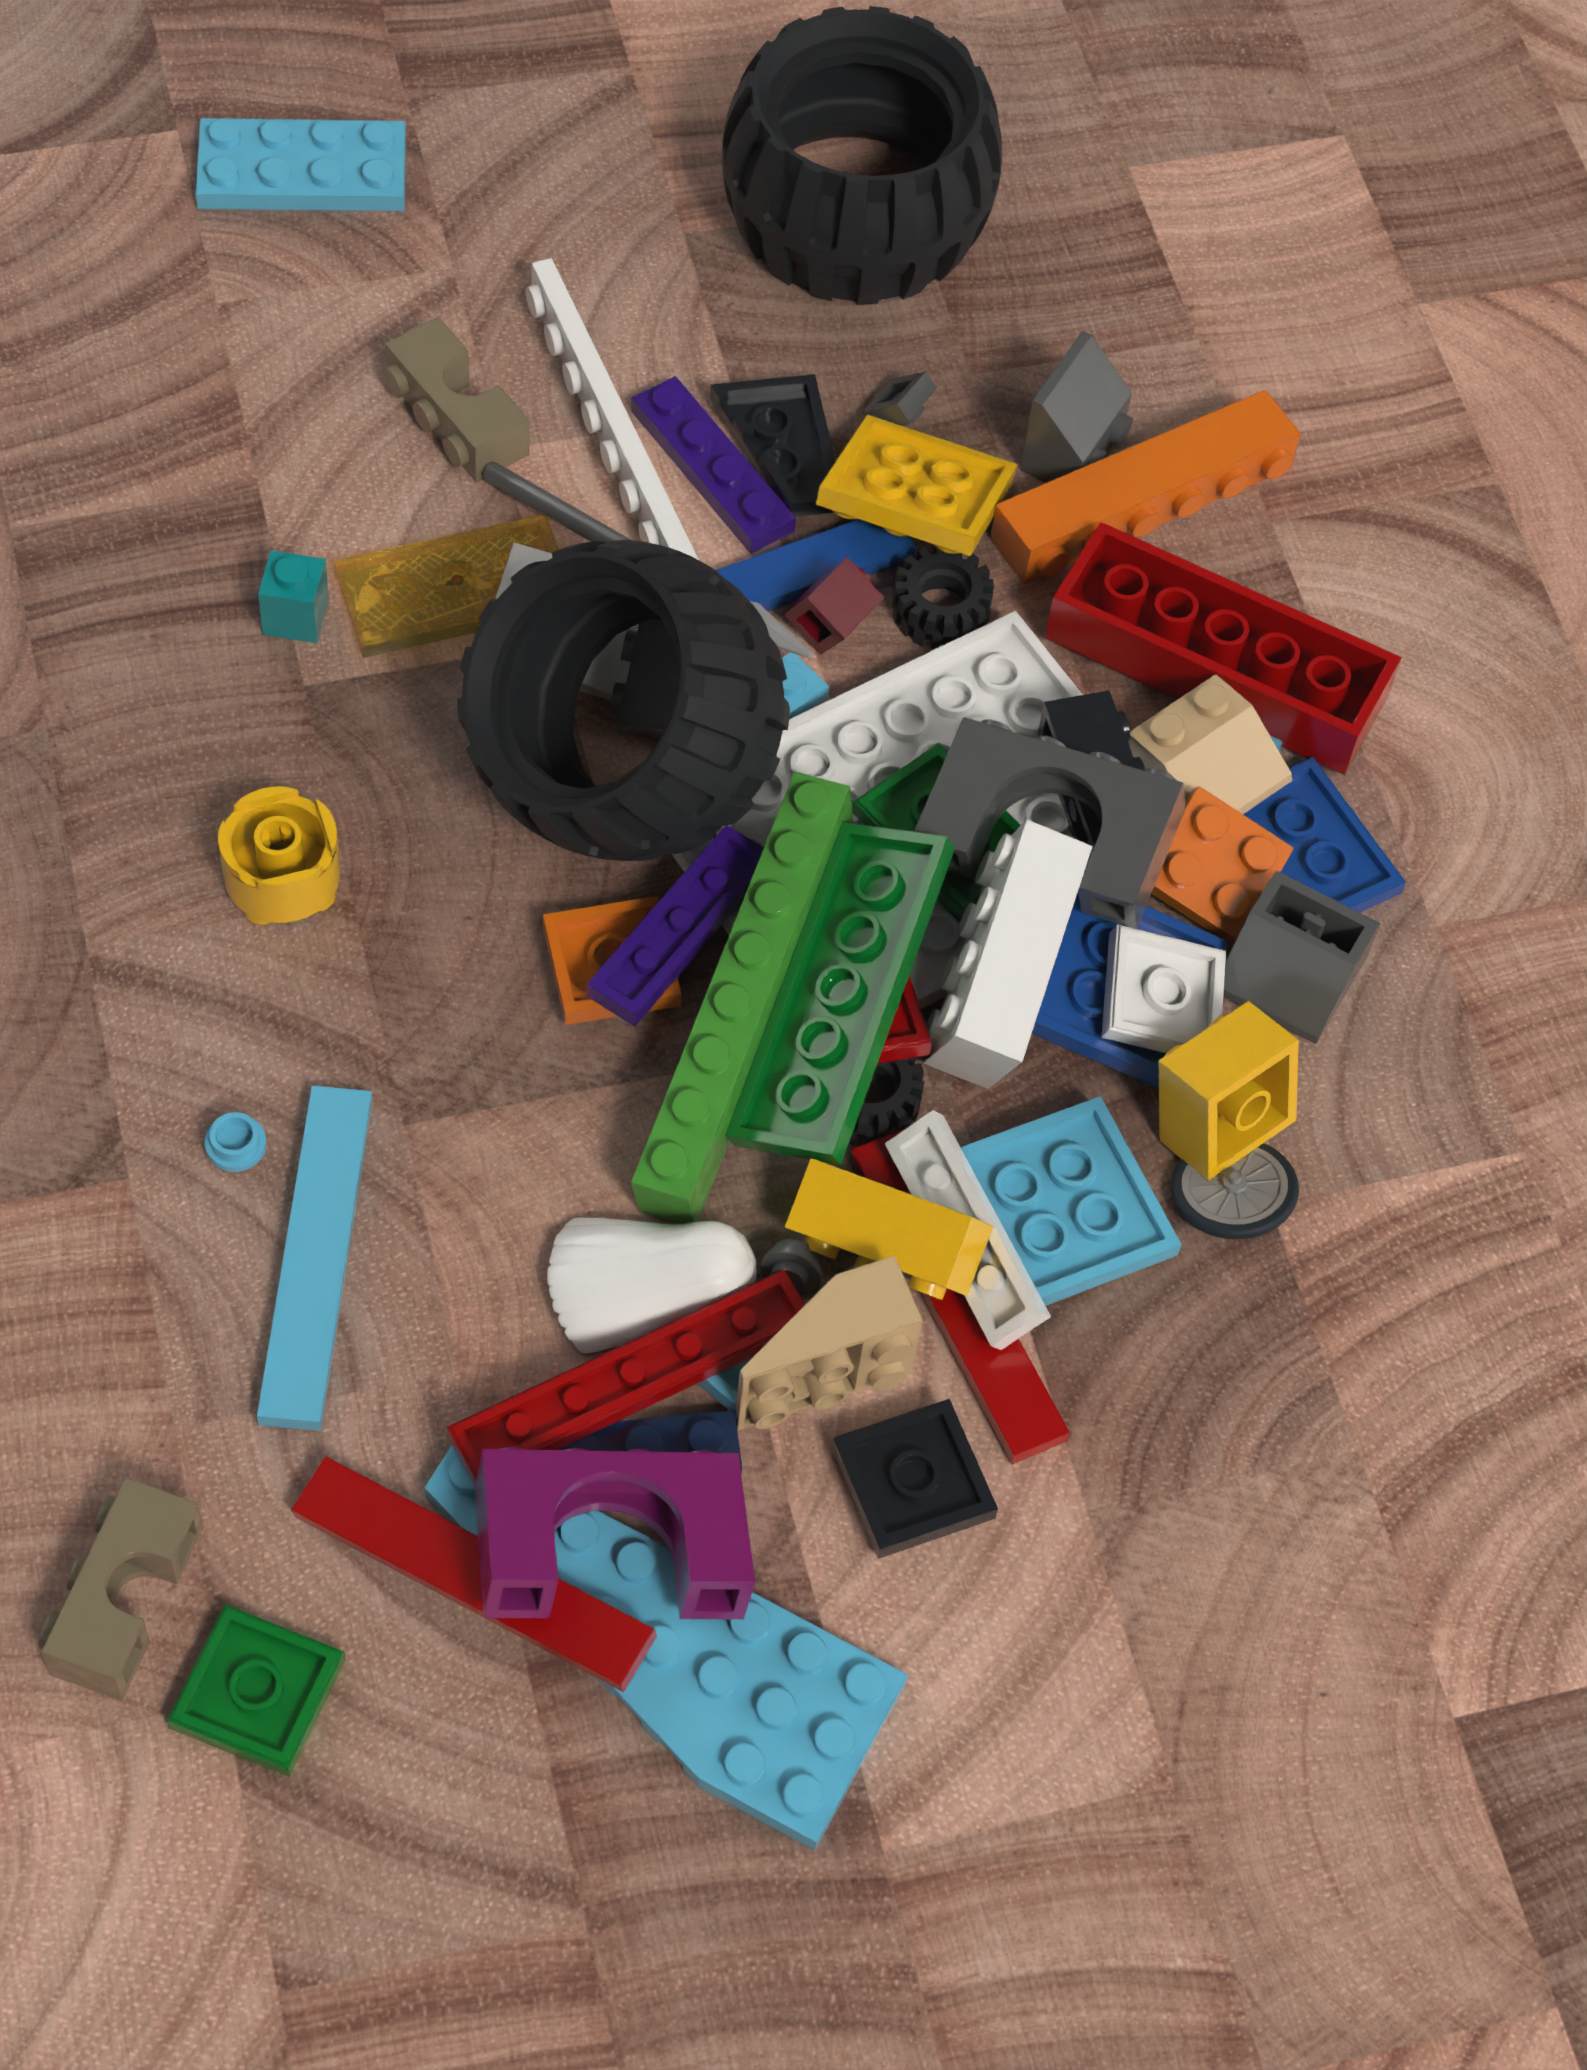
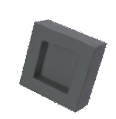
M926 371L893 378L884 386L863 413L865 416L868 414L901 426H906L922 415L925 409L923 404L937 387Z

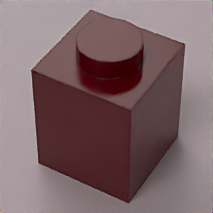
M846 557L824 572L784 615L821 655L846 639L884 597L873 586L870 576Z

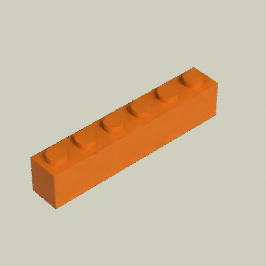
M1265 389L996 504L990 539L1023 584L1042 576H1054L1067 565L1077 560L1100 522L1131 536L1143 537L1163 523L1177 517H1189L1202 506L1223 497L1227 499L1235 497L1246 487L1264 479H1276L1282 476L1292 467L1301 433Z

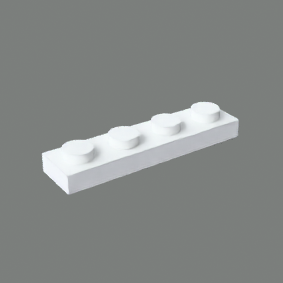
M932 1110L887 1141L885 1145L911 1195L969 1215L993 1226L968 1296H965L989 1344L994 1348L1002 1350L1051 1317L944 1116Z

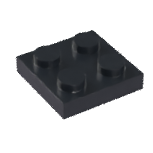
M950 1399L833 1437L831 1449L878 1559L996 1519L998 1507Z

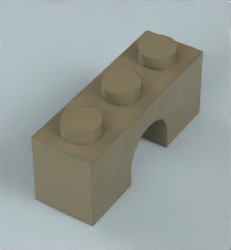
M439 317L385 343L386 368L383 369V377L388 389L395 397L404 398L413 409L414 416L420 427L427 433L432 431L443 444L444 451L451 463L458 468L462 466L476 483L484 479L483 472L490 462H497L507 467L530 455L529 419L499 385L478 395H462L457 393L469 386V353L467 348Z
M126 1477L117 1496L109 1495L104 1500L95 1523V1532L98 1533L89 1554L82 1552L76 1558L67 1581V1589L70 1590L68 1598L61 1612H51L40 1634L39 1648L42 1649V1655L49 1675L123 1701L150 1641L144 1619L116 1608L113 1605L114 1598L123 1585L132 1579L142 1576H152L174 1584L178 1583L203 1529L197 1502Z

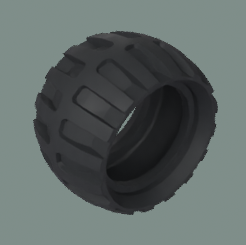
M869 6V10H845L844 7L823 10L821 15L807 20L798 18L785 25L773 42L767 40L748 64L730 103L723 133L722 170L725 192L737 227L745 243L756 259L762 258L768 264L770 271L777 279L788 286L793 283L810 291L811 296L826 301H832L833 298L857 301V305L878 304L879 300L898 296L901 299H906L921 293L927 284L933 280L941 281L962 261L969 248L981 234L991 213L1001 175L1002 137L997 106L981 66L975 67L968 49L956 37L949 38L935 29L934 23L916 15L910 18L891 13L890 8ZM866 138L906 149L930 165L918 170L895 175H858L836 171L819 165L801 156L794 149L824 139Z
M635 540L592 541L552 552V558L547 561H537L526 565L510 578L512 584L498 599H491L478 618L481 624L471 647H465L460 670L464 672L462 698L457 699L458 719L462 728L466 731L470 743L466 751L479 777L491 789L501 806L522 825L553 844L578 854L605 860L644 861L652 860L665 854H680L699 847L715 838L716 830L722 826L736 823L754 806L752 802L753 797L765 780L772 779L777 769L780 758L776 757L782 732L783 730H788L790 706L784 698L782 682L787 679L780 651L776 643L769 636L766 623L760 613L736 586L717 571L688 554L653 543ZM648 619H661L676 650L679 686L669 726L645 761L616 782L596 786L582 768L573 735L576 699L592 661L617 634Z

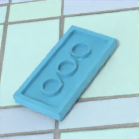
M200 118L196 184L198 209L405 211V121Z

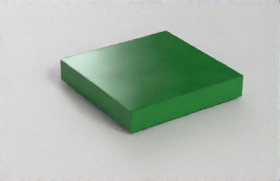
M225 1604L167 1719L168 1728L290 1777L346 1660L345 1651Z

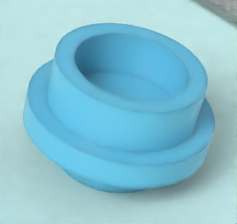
M231 1112L220 1116L210 1126L205 1136V1150L209 1160L216 1167L228 1172H241L252 1168L259 1163L266 1151L267 1142L264 1129L255 1119L244 1113Z

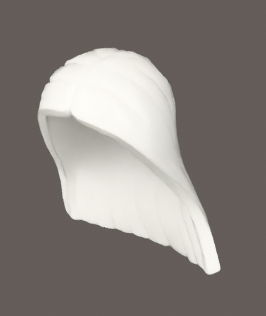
M575 1217L565 1224L564 1228L557 1234L549 1260L551 1265L547 1271V1283L550 1287V1297L553 1299L552 1306L553 1310L559 1314V1323L565 1328L564 1333L566 1337L572 1341L577 1350L582 1354L621 1346L756 1283L757 1262L746 1237L732 1226L718 1221L660 1224L620 1219Z

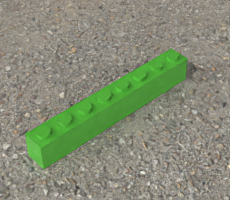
M794 771L632 1179L631 1185L639 1212L679 1224L699 1222L730 1142L725 1136L842 822L852 824L854 821L850 786Z

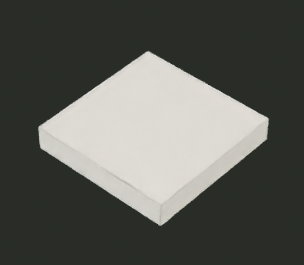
M1117 924L1109 933L1101 1038L1167 1053L1174 1046L1186 1043L1207 1029L1216 1018L1222 1015L1226 951Z

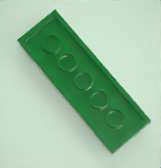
M842 822L725 1136L734 1146L808 1160L812 1158L824 1163L841 1165L955 850L948 836Z

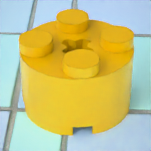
M283 786L255 790L239 799L233 805L234 811L225 823L224 820L222 821L218 830V845L224 884L233 903L244 912L249 921L258 925H266L271 922H294L305 919L318 911L328 909L336 898L335 893L339 886L341 871L336 823L326 805L316 799L315 803L299 796V790Z

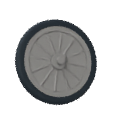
M1263 1143L1209 1181L1181 1159L1172 1175L1171 1195L1180 1215L1196 1229L1218 1238L1248 1239L1264 1235L1276 1229L1287 1220L1297 1204L1299 1183L1290 1162L1279 1151Z

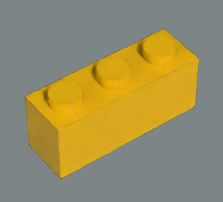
M810 1158L785 1228L805 1235L803 1241L809 1244L811 1251L836 1260L839 1249L858 1255L854 1265L856 1268L895 1256L901 1271L912 1275L908 1284L909 1288L943 1300L947 1289L968 1296L993 1226L969 1215Z

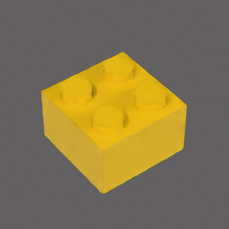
M1247 1001L1228 1015H1221L1216 1018L1207 1029L1186 1043L1171 1048L1158 1061L1160 1142L1209 1181L1294 1123L1297 1119L1299 1040L1255 1005Z

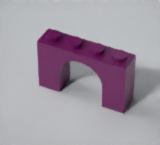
M518 1447L482 1449L475 1483L483 1618H550L558 1584L554 1532L564 1522L579 1514L592 1511H615L631 1515L645 1522L667 1544L674 1565L679 1619H744L755 1585V1575L739 1453H714L709 1450L651 1452L646 1449L588 1451L582 1448L524 1450Z

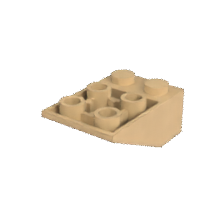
M895 1256L836 1274L740 1370L735 1411L737 1431L754 1425L757 1429L771 1428L784 1422L791 1413L813 1406L817 1410L829 1409L844 1402L849 1394L871 1387L875 1391L887 1390L899 1385L908 1375L912 1374L923 1320Z

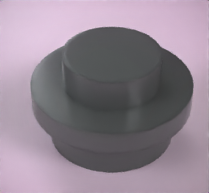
M784 1239L777 1242L773 1248L765 1253L761 1263V1272L764 1278L785 1270L799 1295L808 1294L816 1290L823 1274L819 1253L811 1251L808 1243L797 1239Z

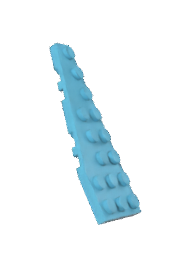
M452 1445L426 1484L425 1498L446 1520L478 1536L475 1486ZM600 1511L579 1514L560 1525L554 1532L558 1578L654 1628L657 1634L655 1641L625 1692L599 1679L597 1680L611 1695L615 1694L642 1722L641 1727L657 1744L661 1742L683 1766L682 1771L700 1789L805 1846L816 1850L907 1683L908 1674L753 1592L744 1619H679L674 1565L668 1547Z

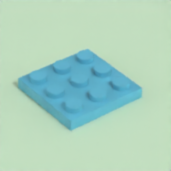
M1101 1096L961 1147L1045 1306L1173 1258L1179 1254L1182 1244Z

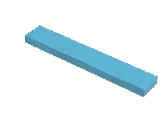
M313 1085L311 1087L257 1412L258 1426L322 1431L373 1104L372 1091Z

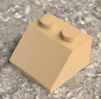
M1216 674L1130 731L1129 746L1133 757H1140L1142 759L1145 770L1148 768L1160 769L1171 774L1177 781L1183 782L1185 802L1190 793L1200 786L1241 814H1245L1292 781L1290 769L1253 705Z

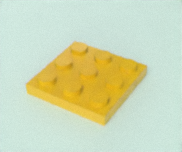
M867 414L821 483L816 505L830 509L842 518L860 519L881 526L893 535L911 536L935 544L938 549L952 554L961 553L971 557L994 517L996 504L1003 501L1010 489L1018 464Z

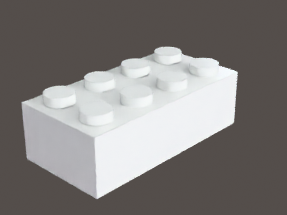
M1027 819L1012 835L1005 833L1002 836L995 852L989 850L986 852L975 878V883L982 885L977 904L970 903L967 906L958 928V936L965 938L959 957L953 955L950 958L941 978L940 988L947 991L941 1011L934 1009L926 1023L931 1039L930 1055L925 1056L924 1064L989 1089L1022 1063L1093 846Z

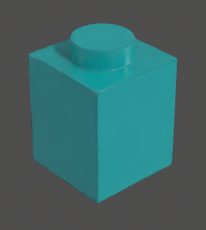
M270 550L258 592L263 635L318 643L329 603L326 559Z

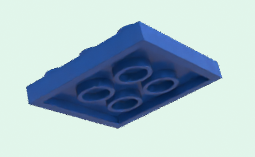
M1078 892L1032 1034L1159 1088L1158 1061L1166 1053L1101 1038L1109 933L1117 923L1082 913ZM1146 906L1137 928L1138 930L1224 951L1228 941L1148 906Z

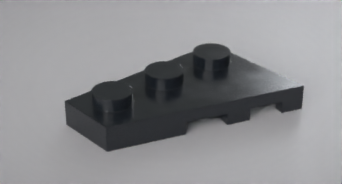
M815 374L711 384V401L763 479L794 516L834 513L830 509L816 505L819 487L835 464V457Z

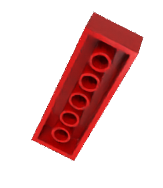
M1103 522L1099 523L1053 596L1045 638L1177 699L1216 674L1253 705L1269 735L1283 741L1282 747L1306 758L1313 756L1319 764L1343 775L1349 769L1386 702L1402 657Z

